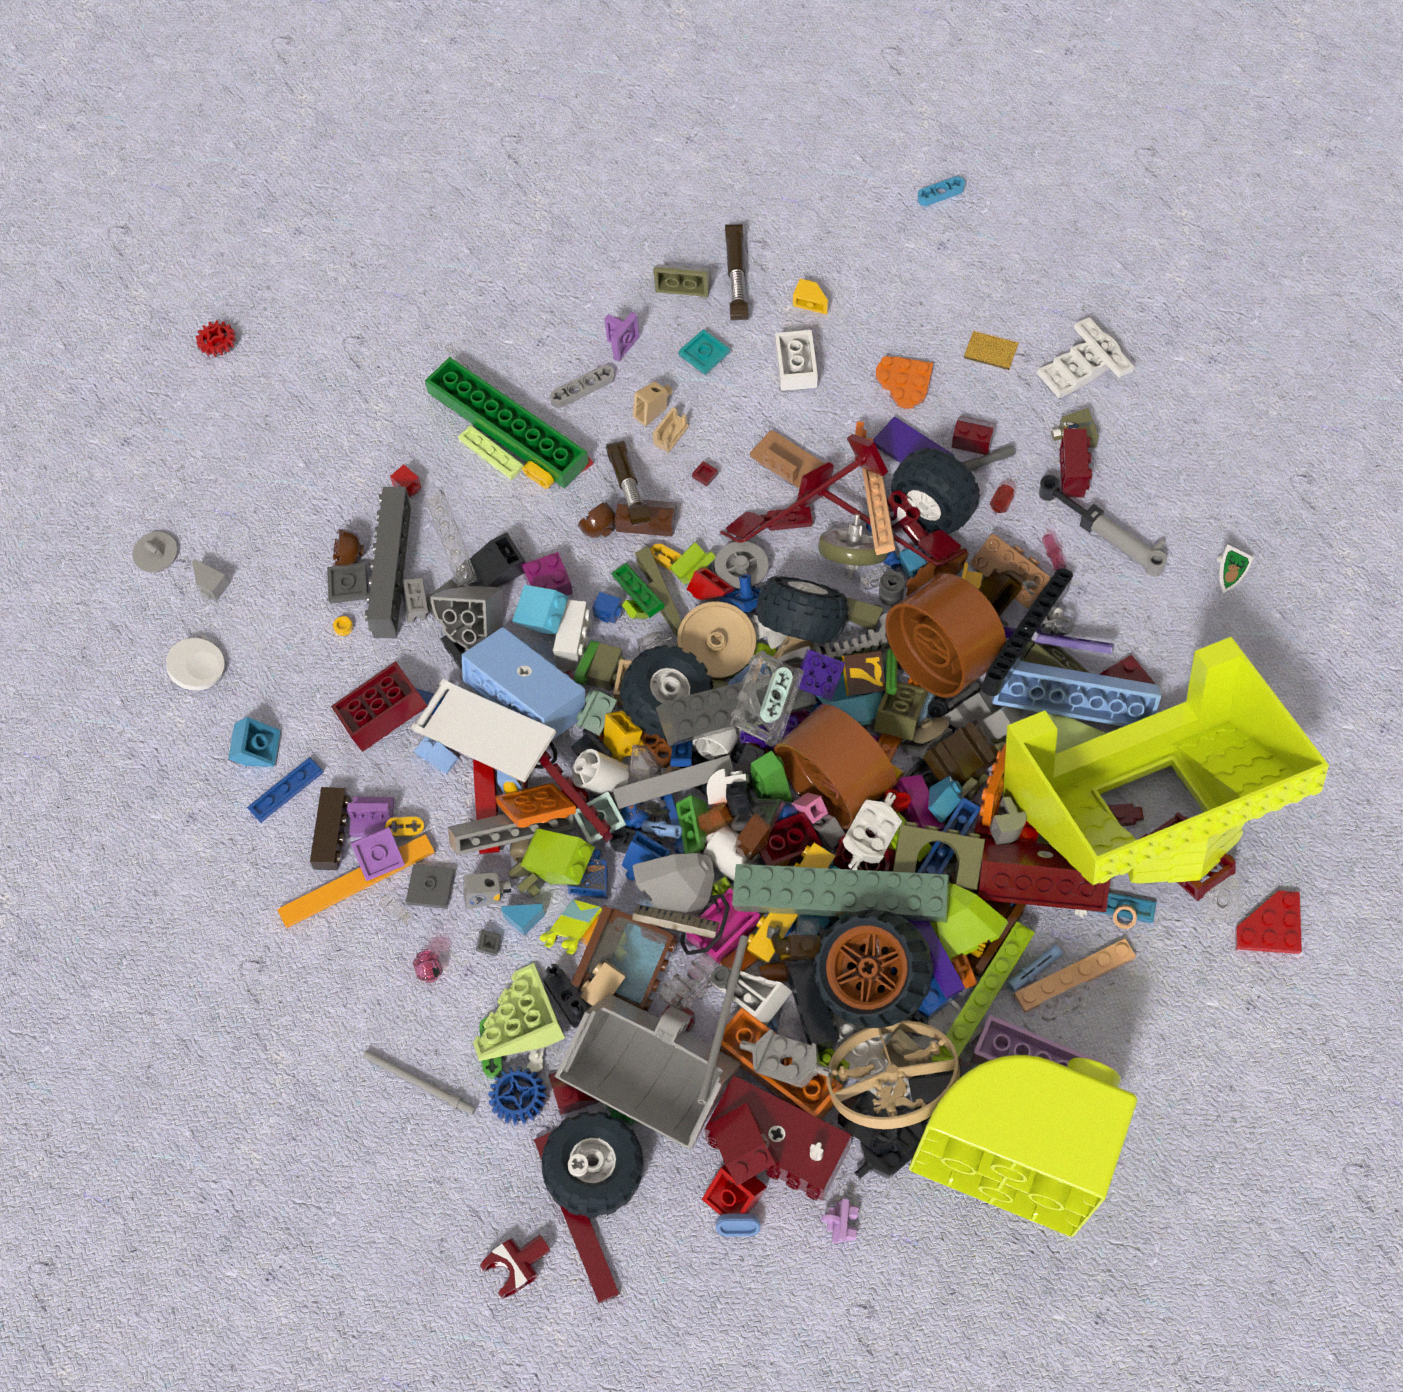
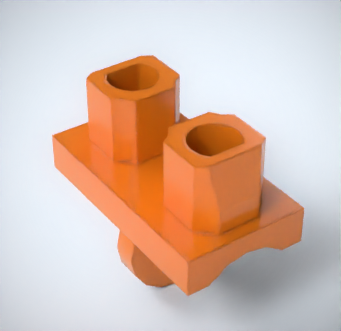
M961 953L953 957V962L951 963L965 989L977 985L978 982L967 955L964 956Z

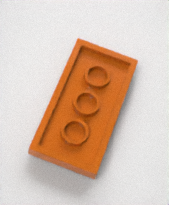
M1006 743L1002 751L999 750L997 753V763L993 764L991 775H989L987 780L988 788H984L982 800H985V804L982 803L980 816H983L982 825L989 827L1004 790Z

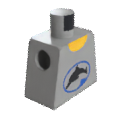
M497 873L464 875L463 895L466 909L499 903L500 894L511 892L510 880L498 881Z

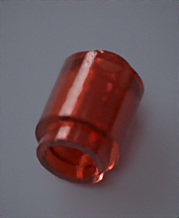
M1002 484L997 488L990 501V506L994 512L1005 513L1008 510L1015 492L1011 486Z

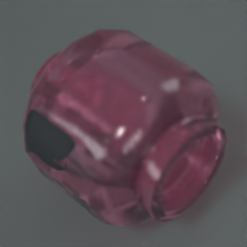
M431 950L419 952L413 960L416 976L421 981H426L427 983L435 982L443 972L439 955Z

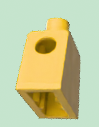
M623 710L605 714L603 740L605 746L612 752L611 757L622 762L624 757L635 754L642 735V730L631 721Z

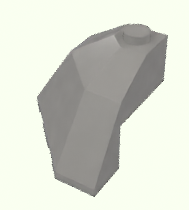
M981 690L971 695L942 717L947 718L949 724L958 729L965 727L970 720H977L989 739H999L1004 735L1007 737V725L1021 720V709L993 704L991 696L986 695Z
M698 853L674 854L632 866L637 887L641 892L643 890L646 891L651 898L649 902L654 908L699 917L710 900L715 875L713 863L709 856Z

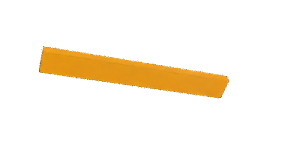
M426 834L398 848L405 864L404 866L366 881L361 867L278 908L277 911L286 929L435 854Z

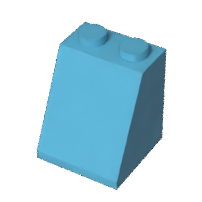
M524 585L512 622L539 634H557L569 596L552 589Z

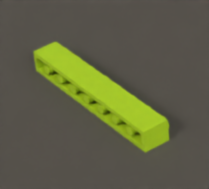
M1019 922L1015 923L946 1034L954 1045L958 1058L1035 934L1034 931ZM943 1045L939 1046L940 1053L933 1055L930 1063L952 1060L954 1058Z

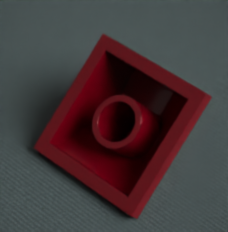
M557 1072L548 1074L561 1115L600 1103L599 1100L556 1078Z

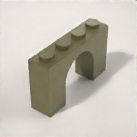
M905 822V825L899 826L892 872L915 873L917 856L920 849L926 843L939 841L950 846L955 852L957 868L954 884L964 889L977 890L985 839H980L979 834L967 833V836L959 835V831L947 829L946 832H940L938 827L927 825L925 829L917 828L918 824L912 822Z

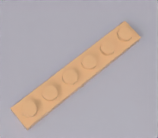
M1123 939L1015 992L1014 996L1023 1012L1026 1013L1134 960L1136 955L1127 940Z

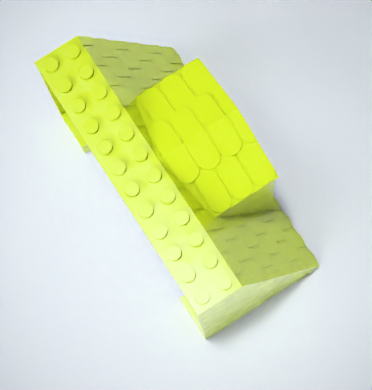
M1232 637L1194 651L1186 702L1057 754L1055 752L1058 729L1046 711L1007 725L1003 797H1011L1013 804L1017 806L1018 813L1025 812L1026 821L1092 885L1105 883L1114 876L1126 873L1131 883L1135 882L1137 884L1166 881L1168 883L1201 880L1220 862L1223 855L1240 840L1245 822L1254 818L1259 819L1268 812L1278 811L1285 805L1292 802L1297 803L1309 795L1320 793L1323 790L1329 764ZM1172 766L1204 813L1136 840L1130 832L1119 824L1100 794Z

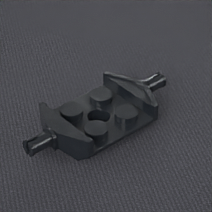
M864 1091L841 1101L843 1105L863 1115L872 1114L873 1117H889L886 1109H882L879 1114L874 1111L873 1108L880 1105L874 1106L873 1099L877 1101L879 1099L869 1091ZM840 1112L838 1114V1124L876 1154H880L892 1146H896L903 1153L907 1152L904 1147L910 1148L909 1144L900 1139L902 1127L894 1129L865 1127L850 1121Z
M897 1110V1114H898V1115H904V1114H905V1113H903V1112ZM930 1117L919 1123L902 1127L900 1139L910 1145L909 1149L904 1147L907 1150L906 1153H903L900 1149L894 1152L887 1149L880 1154H876L860 1142L865 1162L854 1172L858 1179H861L869 1171H873L886 1178H891L913 1158L924 1133L923 1124Z

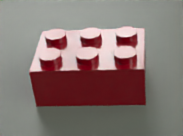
M1063 429L1059 448L1061 492L1068 497L1084 498L1086 490H1089L1090 480L1092 479V468H1089L1091 452H1088L1090 436H1087L1086 429Z

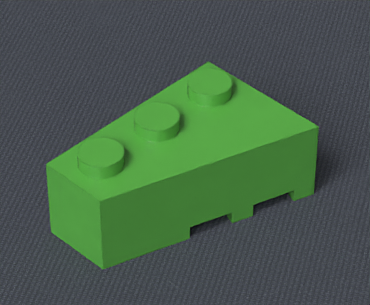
M772 751L751 763L752 790L760 799H782L783 801L793 803L783 768L784 763Z

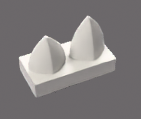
M752 615L750 621L755 629L756 640L764 636L768 637L769 646L771 649H774L786 639V635L764 627L758 621V616Z

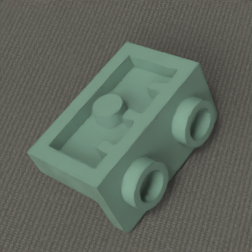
M595 689L593 692L590 691L585 699L587 704L584 710L581 709L576 717L578 721L576 726L583 727L600 736L604 730L605 714L613 712L618 699L599 689Z

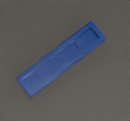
M309 757L247 808L262 823L324 772Z

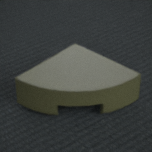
M519 862L508 874L510 879L529 875L532 872L520 866L522 862Z

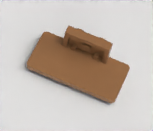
M769 431L750 452L752 459L797 488H800L803 475L825 464L775 431Z
M991 534L972 559L971 565L986 577H989L993 571L1001 573L1002 571L1013 570L1025 577L1026 581H1034L1039 587H1030L1034 595L1029 594L1025 590V586L1022 585V590L1014 598L1024 607L1031 608L1051 577L1038 566L1040 563L1032 556L1029 558L1023 554L1025 551L1018 545L1011 546L997 535Z

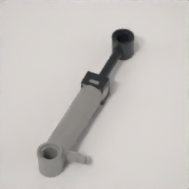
M1053 475L1042 477L1038 492L1041 499L1045 501H1051L1055 498L1059 499L1081 515L1080 527L1089 533L1092 531L1097 533L1142 565L1148 575L1157 577L1164 572L1167 557L1160 551L1165 545L1163 540H1160L1151 549L1104 516V510L1094 503L1086 510L1060 492L1057 477Z

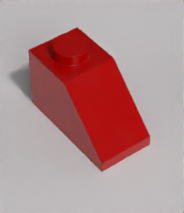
M704 567L694 572L686 590L692 593V596L696 599L705 600L733 592L735 588Z

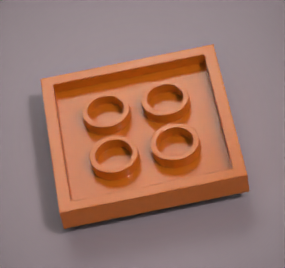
M554 783L496 796L497 805L518 828L529 827L531 824L539 822L546 823L555 818H566L576 813V806Z

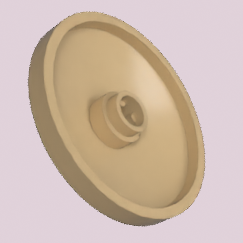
M708 602L692 609L682 620L677 635V647L683 648L682 651L686 653L691 652L696 655V660L704 663L708 670L707 675H710L712 679H726L741 672L751 661L756 646L755 629L748 616L739 608L724 602Z

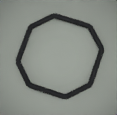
M723 894L710 896V900L721 898L726 907L718 935L706 948L688 951L684 942L686 933L682 932L680 944L686 955L708 952L722 937L730 909Z

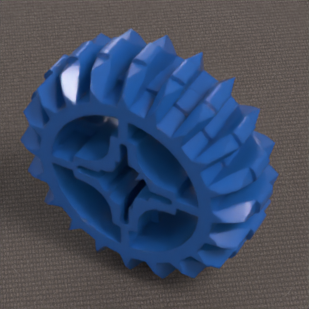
M521 1066L517 1067L516 1072L510 1067V1073L506 1074L505 1071H502V1078L497 1076L494 1078L497 1084L493 1083L490 1085L493 1091L488 1093V1096L492 1098L489 1101V1105L494 1106L492 1112L494 1114L498 1113L497 1117L499 1120L505 1117V1123L509 1124L513 1119L514 1125H517L521 1119L522 1123L526 1124L525 1118L529 1117L533 1121V1113L537 1115L541 1113L538 1107H545V1103L542 1100L547 1099V1095L543 1093L546 1090V1086L541 1085L543 1079L541 1077L537 1078V1072L534 1071L530 1074L528 1067L524 1072H522ZM517 1081L527 1082L533 1087H522ZM511 1083L510 1089L501 1096L504 1088ZM515 1088H517L518 1093H520V1103H518V1100L515 1098ZM534 1096L532 1102L524 1108L525 1102ZM502 1104H513L517 1106L518 1110L507 1109Z

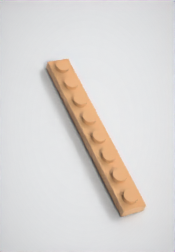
M862 468L876 555L895 551L884 477Z

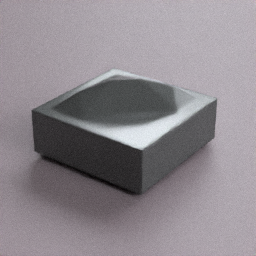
M481 930L478 936L476 951L496 956L501 935Z

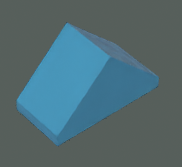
M543 904L501 906L503 917L524 936L545 916Z

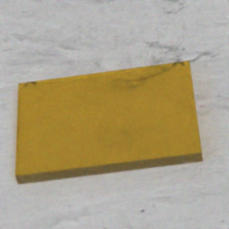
M973 331L964 358L1010 370L1019 343Z

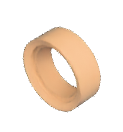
M1122 904L1114 910L1113 920L1118 927L1128 929L1136 923L1137 914L1132 906ZM1127 909L1131 911L1133 919L1129 923H1121L1117 919V913L1120 910Z

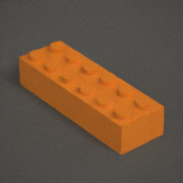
M741 1008L726 1025L720 1051L741 1062L740 1067L779 1098L822 1120L834 1106L827 1087L826 1076L821 1074L814 1075L810 1082L801 1088L756 1073L753 1069L752 1052L740 1049V1043L742 1040L757 1043L771 1029L744 1008ZM786 1057L782 1060L781 1064L788 1066L792 1063L793 1058ZM833 1078L832 1091L835 1093L842 1090L843 1085Z

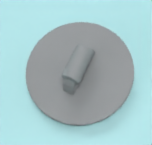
M148 533L136 542L132 553L133 561L143 571H162L175 560L177 544L173 537L167 533Z

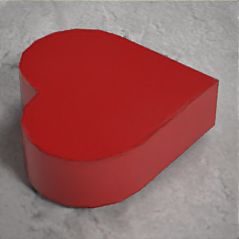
M888 789L885 792L883 800H885L888 793H893L891 797L893 795L896 796L891 805L896 813L909 807L911 803L909 794L898 792L895 789Z

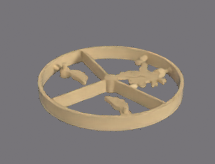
M902 1021L884 1028H865L848 1038L833 1054L828 1068H832V1074H830V1077L826 1076L831 1100L844 1117L865 1127L894 1129L910 1126L931 1117L938 1102L960 1078V1065L954 1045L941 1031L920 1022ZM901 1029L903 1032L926 1035L938 1041V1044L935 1041H931V1045L924 1050L904 1055V1059L907 1061L911 1060L913 1063L916 1061L922 1062L928 1059L931 1054L938 1055L940 1053L939 1046L943 1045L950 1051L954 1059L897 1067L891 1064L882 1035L895 1033ZM880 1036L889 1064L886 1071L833 1093V1076L839 1074V1078L842 1081L848 1080L849 1077L857 1079L870 1075V1072L875 1068L873 1064L856 1067L853 1070L845 1069L843 1066L840 1067L839 1071L836 1069L842 1059L852 1049L871 1038ZM954 1070L946 1089L928 1105L924 1103L923 1099L911 1102L908 1098L904 1097V1094L907 1092V1083L904 1082V1077ZM888 1081L892 1083L897 1082V1085L894 1087V1089L892 1085L889 1087L885 1085V1087L883 1088L882 1084ZM876 1087L878 1090L876 1097L880 1095L881 1100L873 1099L874 1106L880 1105L873 1109L877 1114L882 1109H886L889 1117L863 1115L847 1108L841 1101ZM904 1105L909 1108L921 1106L920 1109L914 1112L897 1116L896 1107Z

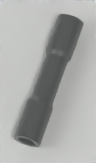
M1012 445L963 463L969 471H973L989 463L1014 456L1015 450Z

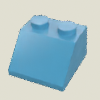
M249 717L243 718L234 723L228 759L244 766H275L281 730Z

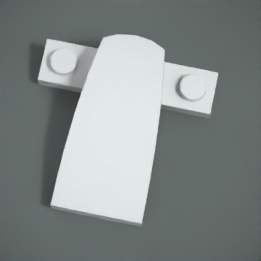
M1089 317L1077 322L1074 326V329L1086 343L1071 347L1069 353L1055 357L1053 363L1039 368L1037 375L1058 398H1061L1088 384L1109 368L1120 378L1133 372L1135 366L1121 352L1118 343L1111 336L1104 333Z

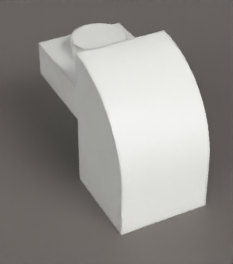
M726 769L715 772L707 784L709 805L727 803L726 784L741 781L750 783L749 775L743 774V771H735L730 773L731 776H728V770Z

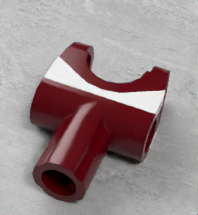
M894 491L890 494L889 499H887L892 531L900 532L903 530L917 546L921 539L929 535L917 521L920 511L902 491ZM894 495H898L901 498V504L894 501Z
M540 1234L521 1248L511 1238L495 1248L481 1262L480 1268L483 1272L496 1267H505L509 1270L508 1281L498 1292L499 1296L504 1299L521 1291L538 1277L532 1264L551 1250Z

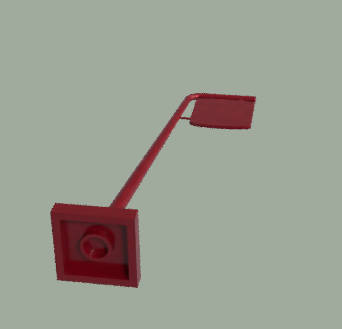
M851 434L847 437V440L855 455V460L764 525L762 523L765 520L761 516L752 512H745L726 527L727 533L721 530L720 534L738 543L746 542L860 466L880 476H884L888 473V470L873 441Z
M827 462L802 476L797 501L832 477L834 470L832 463ZM829 487L799 506L803 508L824 496L854 516L855 514H860L859 519L871 526L868 516L831 493ZM937 530L918 542V546H920L918 549L922 548L937 560L935 561L893 533L896 542L937 566L945 565L967 552L966 548L958 551L961 545L943 530Z

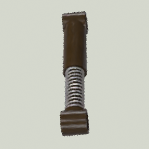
M725 224L727 270L731 286V303H729L730 321L748 320V302L745 301L743 224Z
M625 441L606 444L609 461L612 463L619 487L623 490L629 506L628 514L631 525L635 526L651 522L647 503H643L637 487L638 481L628 456Z

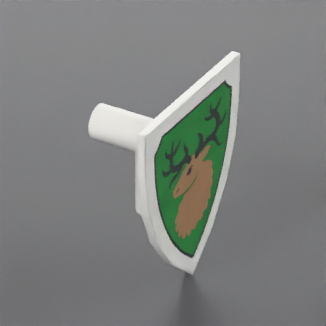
M1228 544L1223 556H1218L1217 562L1220 563L1219 578L1222 593L1233 589L1240 583L1254 558Z

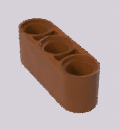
M641 729L642 735L640 739L645 747V752L659 767L668 768L669 764H671V747L668 746V743L663 738H659V735L654 734L650 736L644 733V729ZM650 740H655V741H656V742L653 743V744L647 743V742L650 741ZM662 754H667V755H668V756L665 757V758L659 757V756L662 755Z

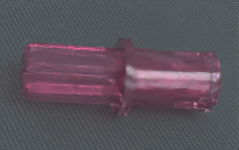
M1044 535L1042 541L1047 550L1046 555L1050 557L1054 570L1056 571L1060 568L1059 564L1062 568H1066V563L1061 555V548H1058L1053 535Z

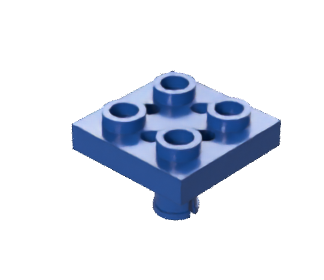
M744 574L739 576L740 589L719 596L720 602L731 604L744 613H748L757 607L761 589L751 586V575Z

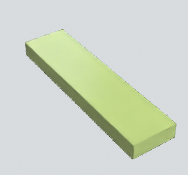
M472 425L458 436L459 441L510 480H513L522 471L524 465Z

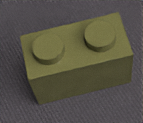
M599 643L587 674L588 685L611 691L613 684L615 685L619 662L620 660H625L622 648Z

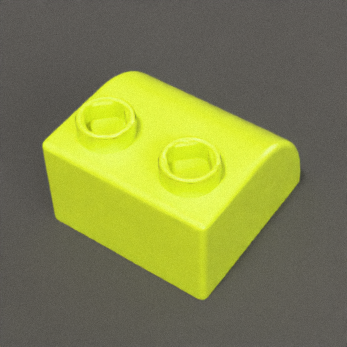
M1011 1055L992 1059L964 1074L947 1090L938 1102L909 1165V1170L1059 1233L1074 1237L1106 1199L1138 1099L1134 1093L1119 1088L1121 1076L1114 1069L1092 1059L1073 1058L1069 1060L1067 1067L1048 1059L1030 1055Z

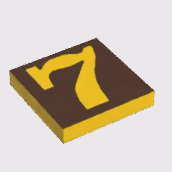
M881 651L842 656V662L845 663L843 673L846 696L886 691Z

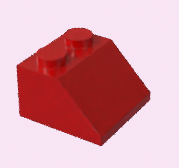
M724 1165L718 1171L702 1200L720 1216L723 1214H748L757 1204L767 1186L755 1176L740 1185H736L728 1168Z

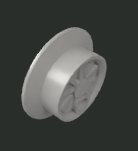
M747 541L743 543L733 542L723 547L717 554L715 571L717 576L735 589H740L739 576L744 574L751 575V586H755L767 574L768 558L762 548L754 543Z

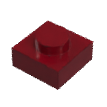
M702 461L692 473V478L707 487L718 475V470Z

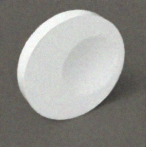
M188 638L179 641L170 649L167 655L166 669L169 677L178 686L188 690H204L214 686L221 679L224 671V657L219 648L213 643L200 638Z

